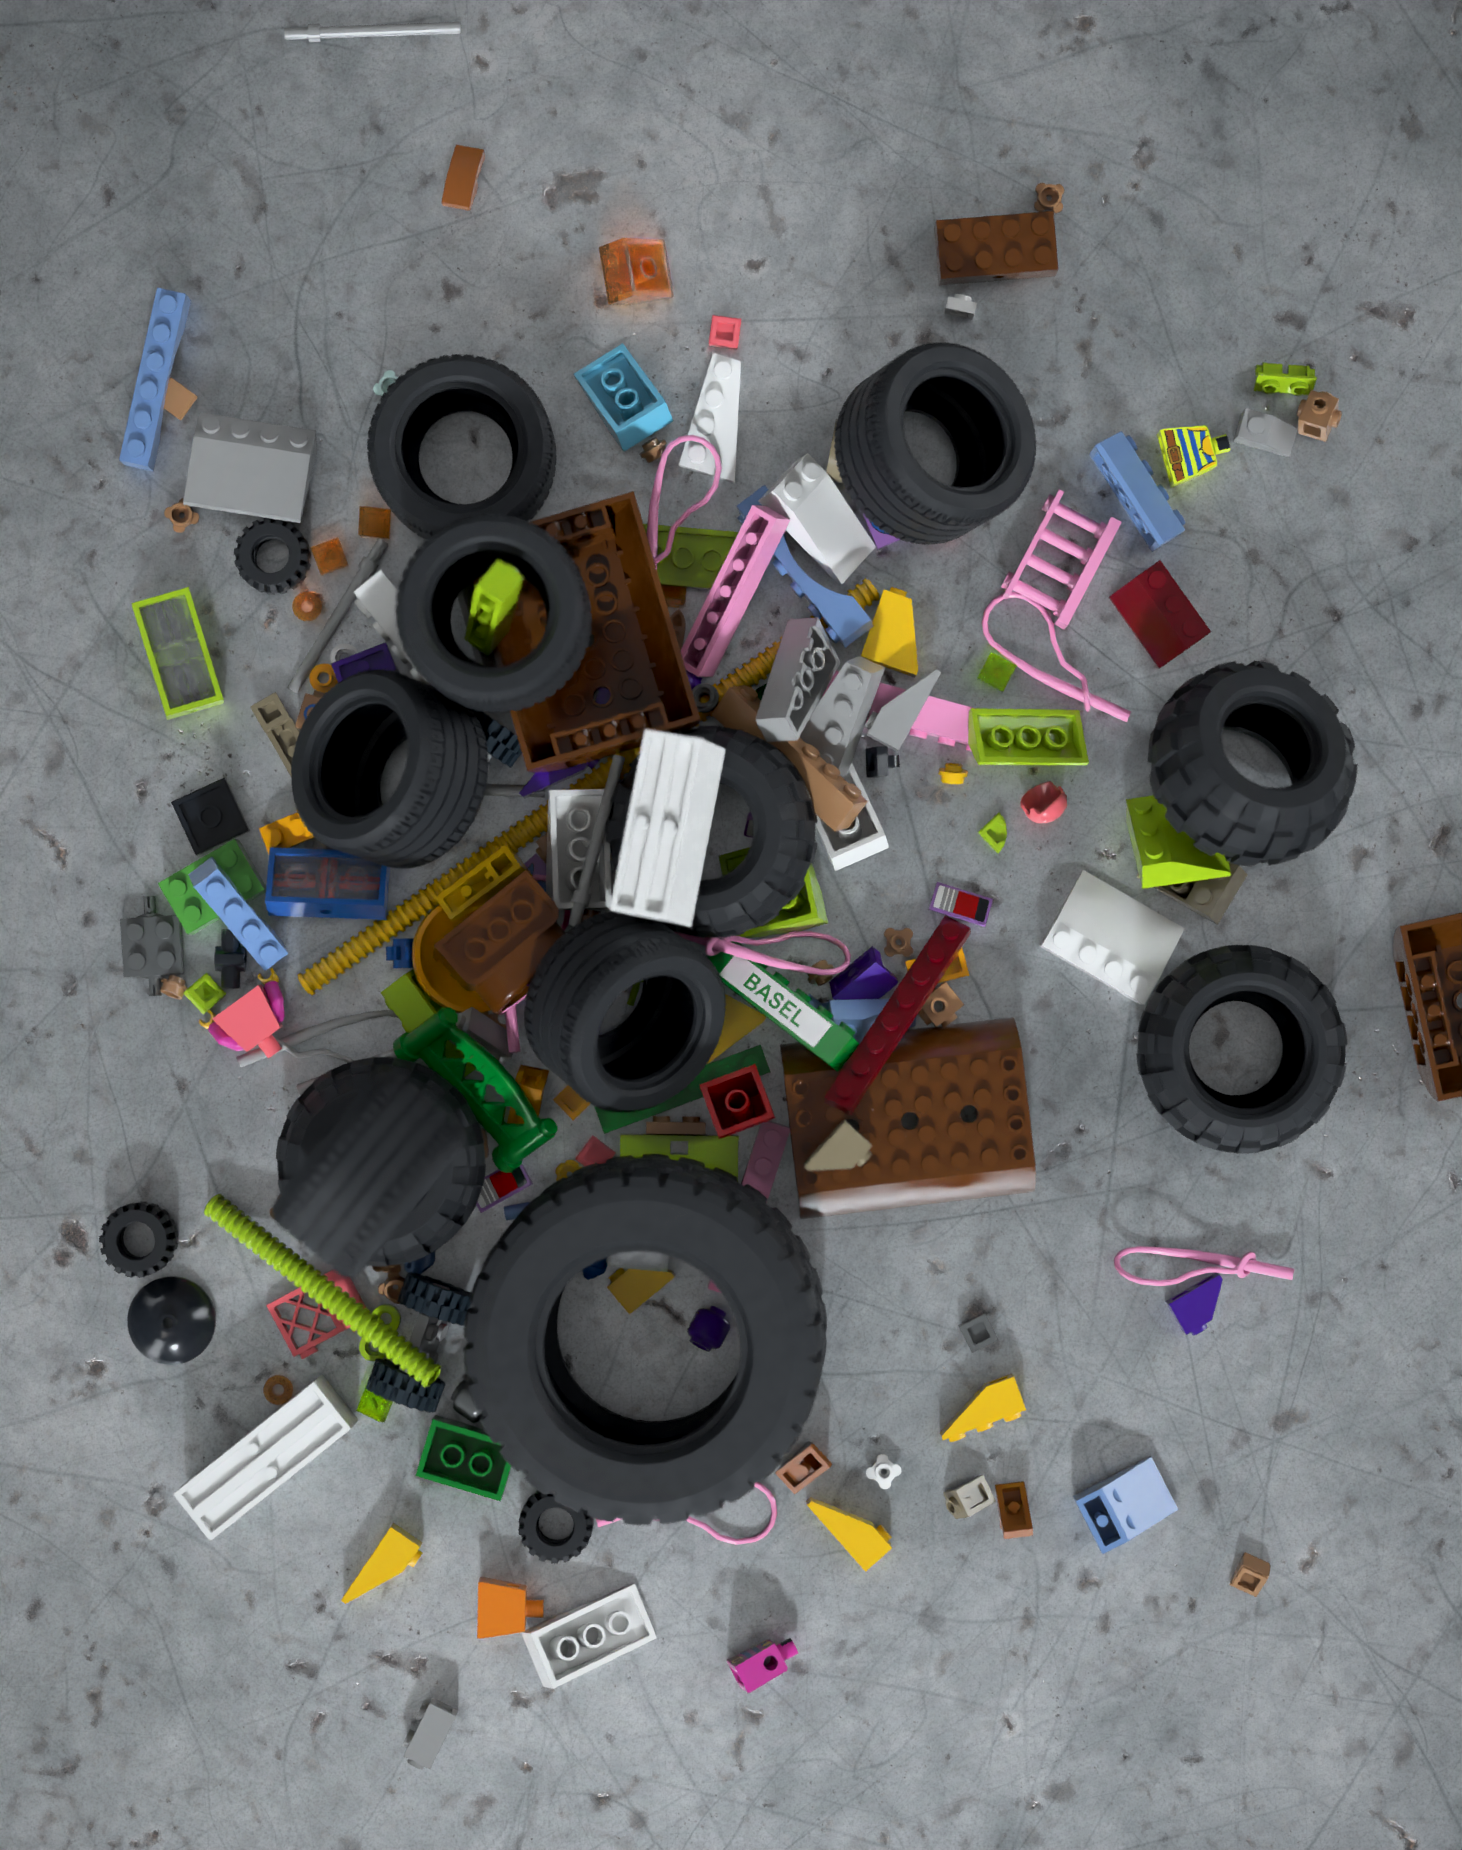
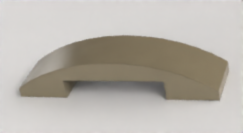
M275 692L250 706L291 776L293 752L300 731L295 727L296 724Z

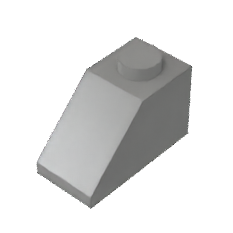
M1245 408L1240 414L1233 442L1290 457L1298 428L1275 416Z

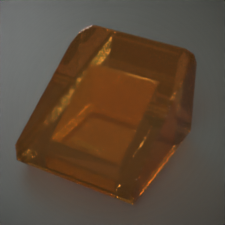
M360 506L359 537L390 539L391 509Z
M661 585L667 607H686V587Z

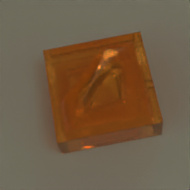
M338 537L310 547L321 576L349 566Z

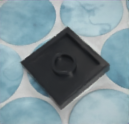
M225 777L171 802L196 856L250 831Z

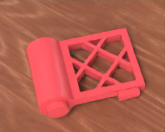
M334 1269L323 1274L328 1277V1281L332 1280L335 1282V1287L340 1286L342 1292L346 1291L349 1293V1298L354 1297L356 1303L360 1302L363 1304V1309L366 1308L350 1276H342ZM299 1287L266 1306L293 1357L300 1355L304 1359L318 1351L316 1345L349 1329L351 1325H344L343 1320L336 1318V1314H330L329 1309H322V1303L318 1304V1307L302 1303L305 1293ZM299 1295L298 1301L291 1299ZM284 1302L295 1305L296 1309L293 1319L282 1318L276 1306ZM301 1308L316 1312L312 1327L297 1322ZM320 1314L330 1316L336 1328L329 1332L317 1329ZM295 1327L310 1332L307 1343L299 1348L292 1337ZM314 1334L322 1335L313 1340Z

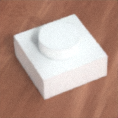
M955 294L954 297L948 296L944 313L972 320L977 303L971 302V297L962 294Z

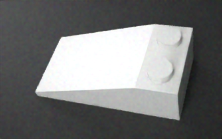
M808 453L794 462L758 500L762 506H767L790 519L786 531L839 586L845 582L876 547L828 473Z
M852 763L848 774L843 776V778L848 783L857 786L861 791V795L868 802L849 828L834 832L819 816H817L818 823L815 824L835 871L889 848L883 828Z
M604 789L549 790L546 893L555 902L558 910H572L574 903L571 900L574 890H578ZM606 831L589 891L591 899L589 906L585 907V909L589 910L608 909L611 905L610 843L606 842Z
M634 1583L521 1632L543 1687L552 1689L657 1638Z

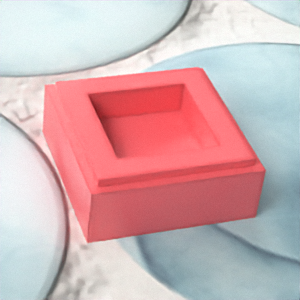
M712 315L709 346L738 349L741 319Z
M592 1135L575 1160L583 1166L594 1163L604 1164L608 1159L613 1158L616 1152Z

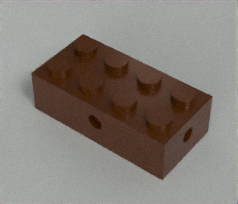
M1054 211L936 220L934 233L939 286L1054 277L1058 272Z

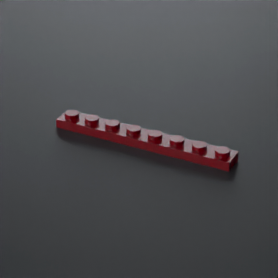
M946 915L944 916L824 1096L825 1103L851 1116L971 934L970 927Z

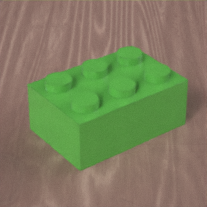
M233 839L158 883L188 935H193L220 919L193 887L188 875L210 857H213L230 877L247 903L266 892V885L240 840Z

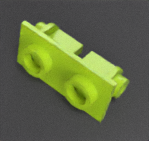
M1262 362L1261 365H1256L1255 377L1257 378L1253 391L1267 394L1309 395L1310 391L1314 389L1317 380L1315 369H1310L1309 365L1288 364L1287 374L1283 373V364Z

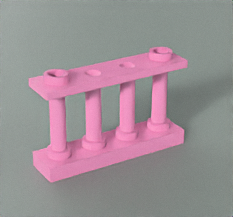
M1059 489L1055 497L1049 494L1042 507L1046 514L1015 573L1013 574L1009 571L1001 587L1006 589L1002 596L1005 599H1008L1014 590L1054 611L1053 615L1057 616L1054 625L1065 629L1122 522L1111 517L1107 524L1104 522L1099 524L1059 503L1064 494V491ZM1053 513L1095 534L1094 538L1098 539L1094 549L1088 547L1086 550L1046 529ZM1039 539L1080 559V563L1085 565L1080 575L1076 573L1072 575L1033 555L1032 553ZM1026 564L1067 585L1066 589L1071 591L1067 600L1061 599L1058 601L1018 580Z

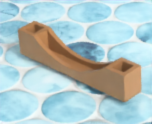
M746 685L730 687L711 715L726 728L740 729L765 740L755 720L761 703L757 692ZM800 737L798 740L768 742L784 753L796 766L805 781L813 802L815 814L834 832L849 828L868 802L861 795L860 789L854 784L848 783L840 775L841 773L837 767L819 756V751Z

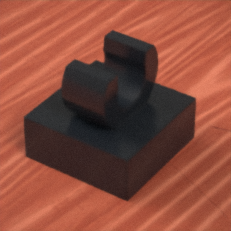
M887 746L865 749L866 778L889 776L888 768L900 767L899 755H888Z

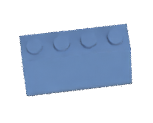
M1121 431L1095 445L1089 455L1151 552H1154L1185 531L1183 527L1185 520L1177 509L1172 510L1167 500L1170 498L1161 484L1157 486L1151 476L1154 473L1145 459L1143 461L1139 459L1135 452L1138 448L1130 435L1125 437Z

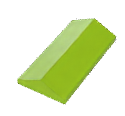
M971 708L969 710L968 745L978 765L1089 764L1079 710Z

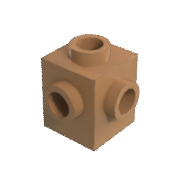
M1311 390L1307 400L1302 399L1298 407V434L1326 442L1332 427L1337 428L1341 420L1342 411L1339 410V398L1334 397L1328 392Z
M943 982L936 989L934 988L918 1015L927 1026L932 1023L935 1027L941 1024L945 1028L958 1017L955 1012L963 1007L964 1004L947 982ZM938 1000L943 1004V1008L939 1012L935 1011L933 1007L934 1003Z

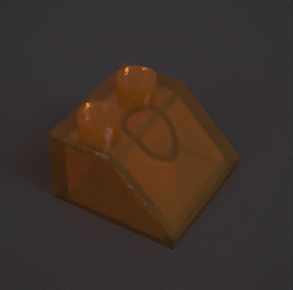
M621 238L599 247L608 305H635L674 297L664 239Z

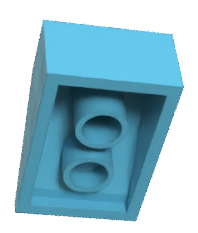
M623 343L574 373L577 382L624 452L673 422L666 401Z

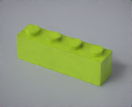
M499 560L495 562L476 585L464 640L487 656L491 654L510 630L523 579L516 568L509 564L505 565Z
M414 969L405 973L380 992L385 998L387 1007L395 1012L402 1022L403 1029L409 1033L437 1011L444 1008L425 993L417 980ZM447 1040L445 1056L447 1058H464V1053ZM467 1062L464 1077H467L476 1070L473 1063Z

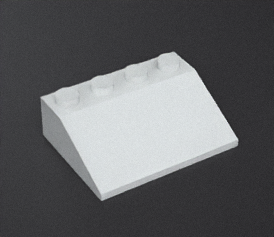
M1082 870L1039 946L1138 1004L1145 1005L1185 928Z

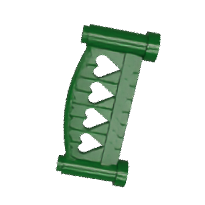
M450 1007L442 1008L412 1032L403 1033L393 1042L394 1053L398 1059L411 1062L421 1058L429 1068L436 1071L437 1074L445 1078L462 1093L468 1101L477 1121L499 1144L492 1151V1160L495 1166L504 1173H511L522 1164V1160L555 1136L558 1129L557 1125L551 1118H539L529 1099L507 1069L486 1048L456 1026L458 1015L455 1010ZM447 1040L453 1041L456 1048L461 1050L465 1057L447 1058L445 1056ZM467 1062L475 1065L476 1071L483 1074L484 1080H468L464 1077ZM487 1084L495 1087L496 1093L503 1096L504 1102H491L484 1099ZM506 1107H512L516 1111V1115L523 1118L524 1124L506 1123L504 1121Z

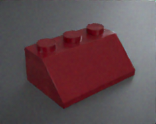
M1161 560L1108 597L1159 669L1211 633Z

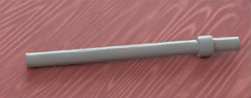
M461 22L320 27V24H308V27L285 28L284 33L285 40L308 39L309 42H321V39L461 34Z
M378 538L368 556L362 558L358 565L360 567L359 571L287 687L289 690L296 694L298 693L357 597L353 592L366 582L370 574L373 575L379 566L377 562L388 546V543Z
M619 755L613 756L578 890H574L571 900L574 904L568 923L570 927H574L582 921L584 909L589 906L591 899L589 891L606 831V821L609 820L613 802L610 800L619 782L625 758Z

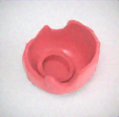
M1048 781L1028 790L1021 798L1020 806L1031 821L1050 823L1059 818L1067 808V795L1061 786L1057 788L1051 781Z

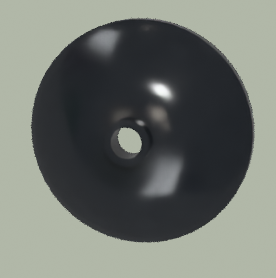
M176 1276L162 1277L145 1285L133 1298L127 1317L128 1331L135 1347L148 1359L165 1365L183 1364L199 1356L210 1344L216 1328L215 1308L209 1295L195 1282ZM166 1317L173 1320L172 1328H167L164 1325Z

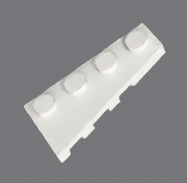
M713 353L688 435L705 438L715 447L721 460L722 470L720 479L735 483L741 361ZM686 441L679 466L714 477L716 471L715 459L710 450L702 443Z

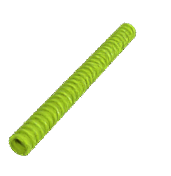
M217 1194L208 1201L204 1209L205 1216H211V1220L218 1222L219 1227H225L227 1233L232 1232L233 1238H239L238 1241L241 1244L246 1243L247 1249H252L255 1255L259 1254L260 1259L266 1260L269 1266L273 1265L274 1270H280L282 1276H287V1280L290 1282L294 1281V1285L301 1287L302 1292H308V1296L315 1298L316 1303H322V1307L329 1309L330 1314H336V1318L343 1320L344 1325H351L350 1329L352 1331H358L357 1334L360 1337L365 1336L366 1342H372L371 1345L374 1348L379 1347L380 1353H386L388 1359L393 1358L394 1364H400L402 1370L407 1369V1374L410 1376L414 1375L416 1381L421 1380L422 1386H430L437 1379L441 1372V1365L439 1363L434 1364L432 1358L427 1359V1354L424 1352L420 1353L418 1347L413 1348L412 1342H405L406 1338L398 1336V1331H391L390 1325H384L382 1319L377 1320L376 1314H370L368 1308L363 1309L362 1303H356L354 1297L349 1298L348 1292H342L340 1286L335 1287V1282L332 1280L328 1281L326 1275L321 1276V1271L314 1270L312 1264L307 1265V1260L300 1259L298 1253L293 1254L291 1248L286 1249L285 1243H279L277 1237L272 1238L271 1232H265L266 1229L263 1226H259L257 1221H252L249 1215L245 1216L244 1211L238 1210L236 1205H231L230 1200H224L222 1194Z

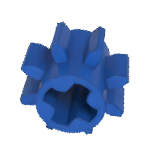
M414 938L393 939V946L386 947V961H393V968H413L412 945Z

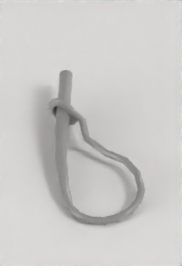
M390 1010L365 1012L335 1018L300 1030L281 1039L276 1036L274 1037L283 1048L280 1051L285 1050L294 1057L303 1058L325 1054L349 1063L354 1060L325 1048L297 1052L292 1046L345 1025L377 1017L391 1016L398 1018L394 1011ZM259 1047L237 1056L236 1059L240 1068L267 1056Z

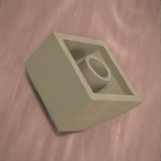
M843 1119L803 1164L809 1171L851 1169L856 1164L861 1167L872 1155L869 1151L872 1145Z

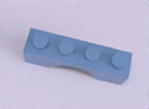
M210 857L188 874L193 887L264 971L288 954L281 938L252 909L235 887L230 877L213 857Z

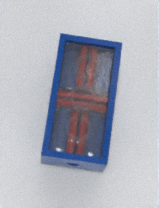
M270 847L265 895L268 916L387 920L390 867L338 850Z

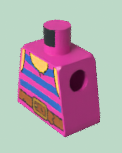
M791 1638L777 1645L768 1639L726 1661L739 1687L750 1693L786 1672L788 1667L785 1661L797 1655L798 1651ZM767 1656H770V1662L767 1665H764L765 1658Z

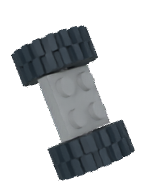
M407 1272L397 1302L419 1312L409 1341L413 1343V1348L418 1347L420 1349V1353H426L427 1359L432 1358L434 1364L438 1360L437 1349L439 1343L445 1339L448 1332L447 1322L460 1326L464 1325L466 1311L471 1306V1293L429 1276ZM378 1358L375 1360L366 1389L396 1404H402L419 1411L424 1410L429 1413H435L446 1384L437 1378L430 1386L424 1387L421 1384V1380L416 1381L414 1375H408L407 1369L402 1370L400 1364L396 1365L390 1360Z

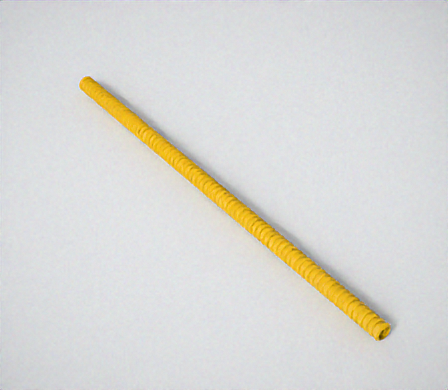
M866 578L862 580L863 584H856L854 590H847V595L854 597L863 610H865L864 607L866 605L869 607L873 605L872 601L880 600L877 589ZM820 619V622L825 630L826 628H828V626L823 621V619ZM780 637L778 643L774 641L771 648L767 646L764 653H757L758 657L755 659L751 657L748 664L744 662L741 669L738 667L734 669V674H727L728 678L725 680L721 678L718 685L716 683L712 685L719 694V702L730 687L740 685L751 687L753 684H760V679H767L766 675L771 673L782 637ZM703 695L700 698V702H708L710 696ZM714 709L707 713L698 712L700 721H707L706 717L709 715L712 717L711 713ZM641 747L615 754L625 758L620 776L621 780L624 779L623 775L631 769L629 764L640 754ZM608 757L605 764L601 762L599 768L596 769L594 767L591 769L592 773H585V778L582 780L578 778L575 785L573 783L569 784L570 788L567 790L605 789L613 758ZM548 800L546 805H539V810H532V815H525L522 822L518 820L516 821V826H509V831H502L500 837L495 836L493 842H486V847H479V852L475 853L473 851L469 859L465 857L463 863H456V868H449L447 874L443 872L440 879H433V884H426V889L420 888L418 890L419 893L417 895L413 893L410 900H403V905H396L394 911L390 909L387 920L373 921V926L367 925L365 927L366 930L364 932L360 930L357 937H350V942H343L344 946L341 948L337 946L335 948L336 951L334 953L330 951L327 958H320V963L314 962L312 964L313 967L311 969L307 967L304 974L301 972L297 974L298 980L305 991L313 996L316 989H323V984H330V980L332 978L336 980L339 973L343 975L346 972V968H353V963L359 964L361 962L360 959L362 957L366 959L369 952L372 954L376 952V947H383L382 943L385 941L389 943L392 936L396 938L399 931H406V926L412 927V922L415 920L419 922L422 915L426 916L429 910H433L439 904L435 897L505 844L518 853V848L521 846L525 848V843L528 841L532 843L535 836L539 838L541 832H547Z

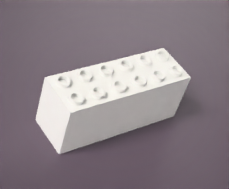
M644 730L610 910L643 919L687 927L692 926L725 748L701 738Z
M321 1374L183 1484L173 1495L211 1541L347 1433L356 1424L358 1419Z

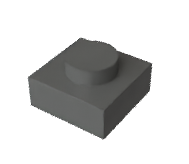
M985 1312L958 1325L972 1353L998 1340Z

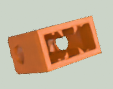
M480 1577L478 1581L477 1639L521 1633L526 1629L527 1618L544 1617V1600H527L526 1585Z

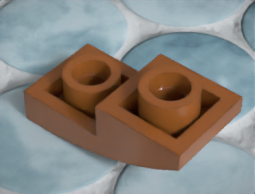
M462 145L455 146L444 186L442 206L471 210L479 188L477 179L485 160L483 149Z

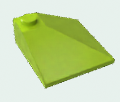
M750 847L719 855L722 876L727 875L742 863ZM812 863L804 878V886L796 898L790 900L779 911L778 916L763 926H757L745 931L744 934L736 936L750 939L802 931L828 924L823 895Z

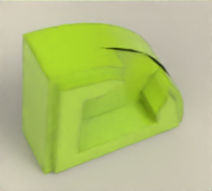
M1000 812L977 832L997 854L1004 847L1007 837L1006 823Z

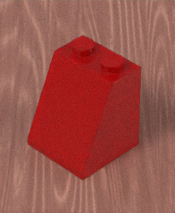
M755 1064L699 1085L719 1139L775 1119L773 1109Z

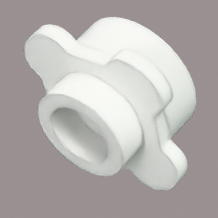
M879 1454L872 1467H868L866 1470L867 1477L876 1480L882 1489L890 1488L894 1477L901 1474L900 1465L893 1464L888 1460L886 1454ZM886 1469V1474H882L881 1470Z

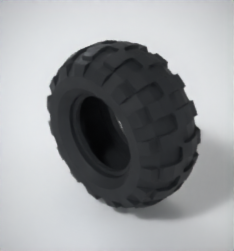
M699 726L696 729L676 731L671 734L701 738L726 749L719 784L730 786L743 797L752 814L754 835L748 854L736 869L720 878L700 880L691 927L662 923L677 933L702 938H726L741 935L752 928L765 925L778 916L779 911L790 900H794L804 886V878L810 864L814 863L818 844L815 842V824L818 821L817 815L814 812L813 802L805 786V781L796 766L780 750L765 740L740 729L736 730L722 726ZM640 754L629 764L631 769L623 781L617 783L610 800L613 802L610 820L606 821V842L610 843L612 859L609 863L615 878Z

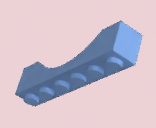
M161 288L156 290L119 461L126 466L154 471L160 444L162 417L168 383L176 352L185 330L191 304L190 298L184 293Z
M765 485L737 505L740 514L737 519L741 525H743L752 505L762 506L758 500L768 491ZM784 532L773 554L775 560L772 564L781 576L787 574L793 581L790 587L800 599L804 596L811 605L807 608L813 617H818L819 620L823 619L827 624L828 628L825 631L835 644L840 641L846 648L873 627L870 617L854 597L836 593L811 579L798 566L791 555Z

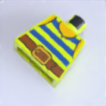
M1206 425L1162 429L1156 434L1170 488L1215 469L1217 466L1215 455L1230 451L1227 435L1224 434L1211 438Z

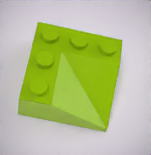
M1154 795L1126 799V824L1142 889L1231 876L1229 862L1226 861L1225 856L1219 853L1210 856L1193 846L1195 840L1184 831L1178 833L1165 817L1167 808L1164 804L1158 803Z

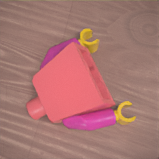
M269 968L271 976L268 979H264L262 974L259 973L258 979L262 984L257 985L218 1015L208 1010L207 1012L211 1015L209 1022L206 1023L202 1019L199 1020V1024L210 1032L218 1044L237 1052L242 1050L248 1052L258 1045L268 1059L283 1049L272 1035L283 1027L281 1022L285 1018L284 997L278 984L279 977L273 968Z

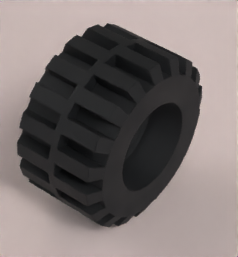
M264 518V521L256 520L252 522L253 525L250 528L246 526L242 530L244 532L242 537L238 536L236 540L238 543L237 548H234V555L236 556L234 562L240 576L256 590L270 595H275V593L284 594L291 588L293 590L297 588V584L300 581H304L307 577L305 573L307 570H310L311 566L309 563L311 551L303 534L291 523L270 518ZM280 540L289 549L288 562L280 571L266 573L257 565V552L265 542Z
M138 1202L116 1209L114 1213H111L107 1217V1222L101 1228L103 1234L99 1236V1242H102L103 1245L100 1251L102 1255H106L107 1260L105 1262L108 1266L113 1265L115 1272L119 1274L124 1273L126 1277L138 1276V1278L151 1275L163 1269L174 1257V1250L178 1247L176 1238L179 1237L178 1230L175 1231L173 1226L176 1223L167 1216L169 1213L165 1209H159V1205L154 1203ZM132 1223H144L154 1234L155 1245L152 1252L147 1256H135L125 1247L123 1240L124 1232L127 1226Z
M537 1490L534 1495L527 1499L519 1517L518 1530L519 1535L522 1537L521 1542L523 1546L528 1547L529 1553L532 1556L537 1555L540 1557L539 1560L543 1562L550 1560L551 1564H558V1561L562 1560L565 1563L570 1561L572 1557L580 1555L581 1551L588 1545L592 1535L594 1519L588 1516V1511L580 1509L579 1512L571 1510L557 1503L555 1496L550 1492L544 1495ZM550 1508H561L567 1511L574 1522L571 1534L561 1540L546 1537L539 1528L541 1514Z

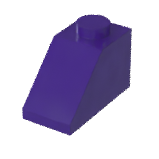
M1214 1273L1165 1301L1182 1332L1186 1335L1191 1333L1194 1336L1208 1328L1206 1323L1212 1321L1223 1281L1220 1274Z

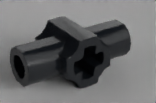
M221 929V946H215V971H221V988L238 989L240 988V972L246 971L247 951L244 946H241L240 941L230 929Z

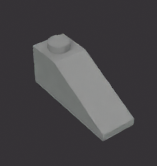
M934 670L884 705L879 713L873 711L865 727L870 729L867 736L898 752L938 680L941 671Z

